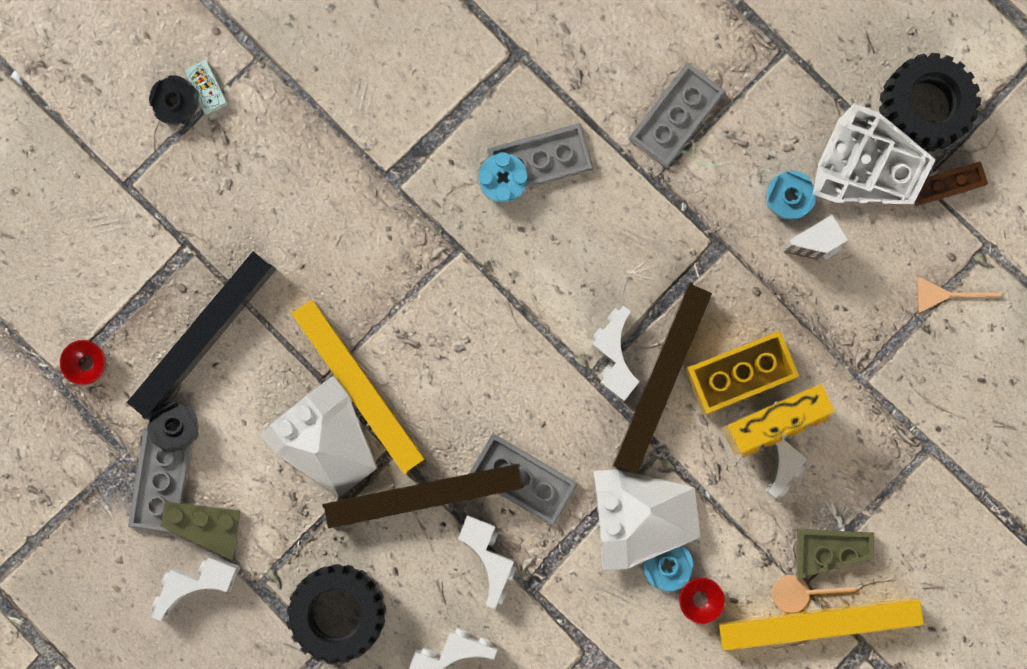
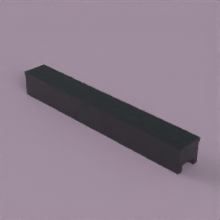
M252 251L126 403L140 413L142 418L150 420L152 412L170 398L274 273L276 268Z

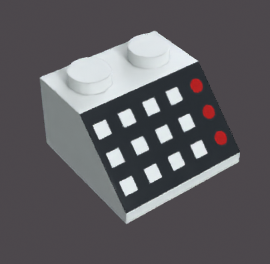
M831 215L789 240L781 247V250L785 253L818 260L821 257L827 260L843 250L842 244L848 241V239Z

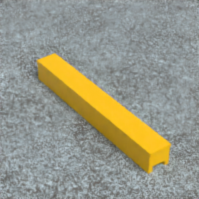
M311 299L296 311H292L291 314L332 373L350 394L353 403L403 474L407 475L410 470L426 460L317 304Z
M913 597L717 622L720 632V645L723 651L924 625L921 601Z

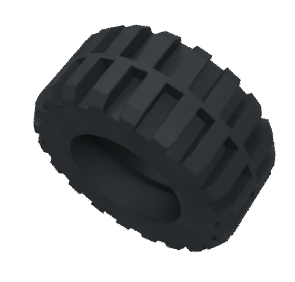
M924 53L917 55L914 59L910 58L905 61L883 86L884 91L880 94L879 99L880 102H883L879 107V113L885 115L886 119L921 148L925 149L926 152H933L938 148L944 149L960 139L972 128V122L979 115V111L976 109L981 105V98L976 97L980 88L978 84H973L972 79L975 78L971 71L967 73L963 69L966 65L961 61L957 64L954 63V57L946 55L944 58H940V53H931L928 57ZM918 83L932 84L945 94L949 103V114L945 121L930 123L922 120L914 113L909 101V93L914 85Z
M333 564L315 570L298 583L296 590L290 596L289 600L291 602L287 607L286 615H289V621L287 622L288 630L291 629L293 633L291 638L294 643H299L302 647L300 650L304 654L309 653L312 655V659L318 662L324 660L326 664H334L335 662L343 664L361 657L377 641L385 624L386 605L383 602L384 596L382 591H379L376 581L374 579L371 580L367 576L368 573L363 570L359 571L354 566ZM331 590L348 592L356 599L360 608V620L353 632L343 637H331L325 634L317 626L314 619V607L317 600L322 594Z

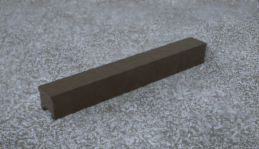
M693 283L687 285L612 466L635 474L638 473L712 295L711 292L694 286Z
M519 463L325 503L322 506L325 510L328 529L523 489L520 472L521 466Z

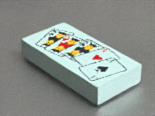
M207 60L184 70L189 81L199 91L198 101L206 115L228 105Z

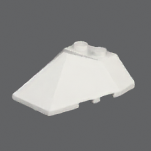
M854 103L839 118L818 163L813 195L835 203L856 201L859 203L914 204L936 159L878 111Z
M335 375L305 396L260 434L277 456L339 498L378 468L367 438L365 439L361 430L359 417L356 416L353 409L351 396Z
M620 469L593 471L603 571L629 569L700 538L694 487Z

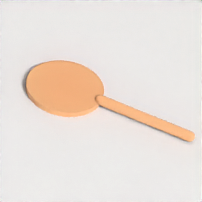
M785 575L775 582L772 589V598L779 609L794 613L802 610L807 605L810 595L856 592L857 588L809 590L807 583L803 579L797 580L795 575Z

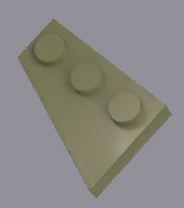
M165 501L161 527L233 560L241 510Z
M797 529V580L874 558V532Z

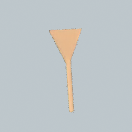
M918 277V313L950 297H1002V293L949 292Z

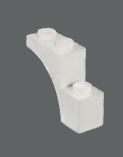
M622 306L620 310L615 308L607 318L610 322L605 329L600 327L591 338L595 341L592 347L614 364L613 367L608 364L600 374L603 380L599 384L622 402L625 401L640 382L628 369L621 351L622 328L628 315L631 313L625 306Z
M787 434L782 435L783 441L773 445L775 468L772 479L765 489V492L772 498H777L778 495L782 497L791 486L788 484L794 476L796 478L799 477L806 468L804 463L807 458L784 440L785 438L790 439L792 437H788Z
M467 515L458 539L472 547L482 559L489 577V595L486 606L495 609L497 603L503 604L507 591L503 589L506 580L512 581L517 567L512 566L514 563L513 559L487 549L488 545L493 547L498 535L494 531L495 525Z
M211 556L207 560L204 559L198 571V574H201L200 577L177 568L170 570V573L166 572L161 582V586L164 588L161 595L155 598L151 610L154 611L151 618L159 621L167 619L176 603L192 591L216 589L228 592L232 590L241 566Z
M457 628L456 631H450L441 657H437V652L424 647L422 651L417 649L409 669H444L449 664L467 657H484L494 660L498 647L494 646V641L488 638L480 637L478 640L470 637L471 633L469 631Z

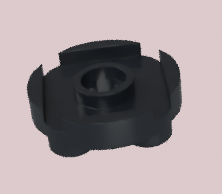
M176 75L166 76L167 78H164L162 81H157L149 95V103L153 108L155 117L161 122L170 125L187 124L197 110L199 91L190 81ZM177 94L178 103L171 107L172 102L169 101V98L175 97Z
M168 402L160 405L152 412V417L147 425V431L154 445L161 448L164 452L170 453L185 449L198 438L199 422L195 412L189 406L177 404V402ZM169 423H180V426L177 427L176 431H168L167 429L170 428Z

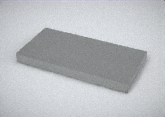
M686 63L628 140L667 169L726 91L689 63Z
M581 123L487 148L489 157L504 152L521 160L528 176L526 189L594 170ZM506 172L504 174L499 173L497 175L499 177L497 182L499 184L502 182L507 184L509 182L507 178L509 174Z
M144 428L128 527L173 533L161 527L165 501L184 503L193 442L185 449L166 453L154 445L147 429Z
M492 433L469 474L520 463L524 488L499 493V495L554 526L578 483Z

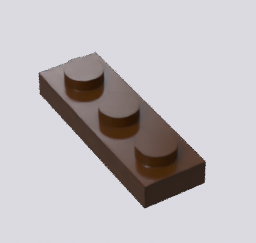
M981 161L927 177L914 202L915 206H921L988 185Z

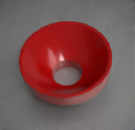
M77 340L70 343L60 356L61 372L68 381L74 384H91L103 375L106 368V357L103 350L96 343L88 340ZM86 356H90L94 361L93 367L88 371L83 370L81 367V360Z
M699 577L688 581L683 586L679 595V605L687 619L698 624H707L715 621L723 612L725 596L721 587L716 582L708 578ZM704 592L707 595V602L704 606L698 607L693 603L695 593Z

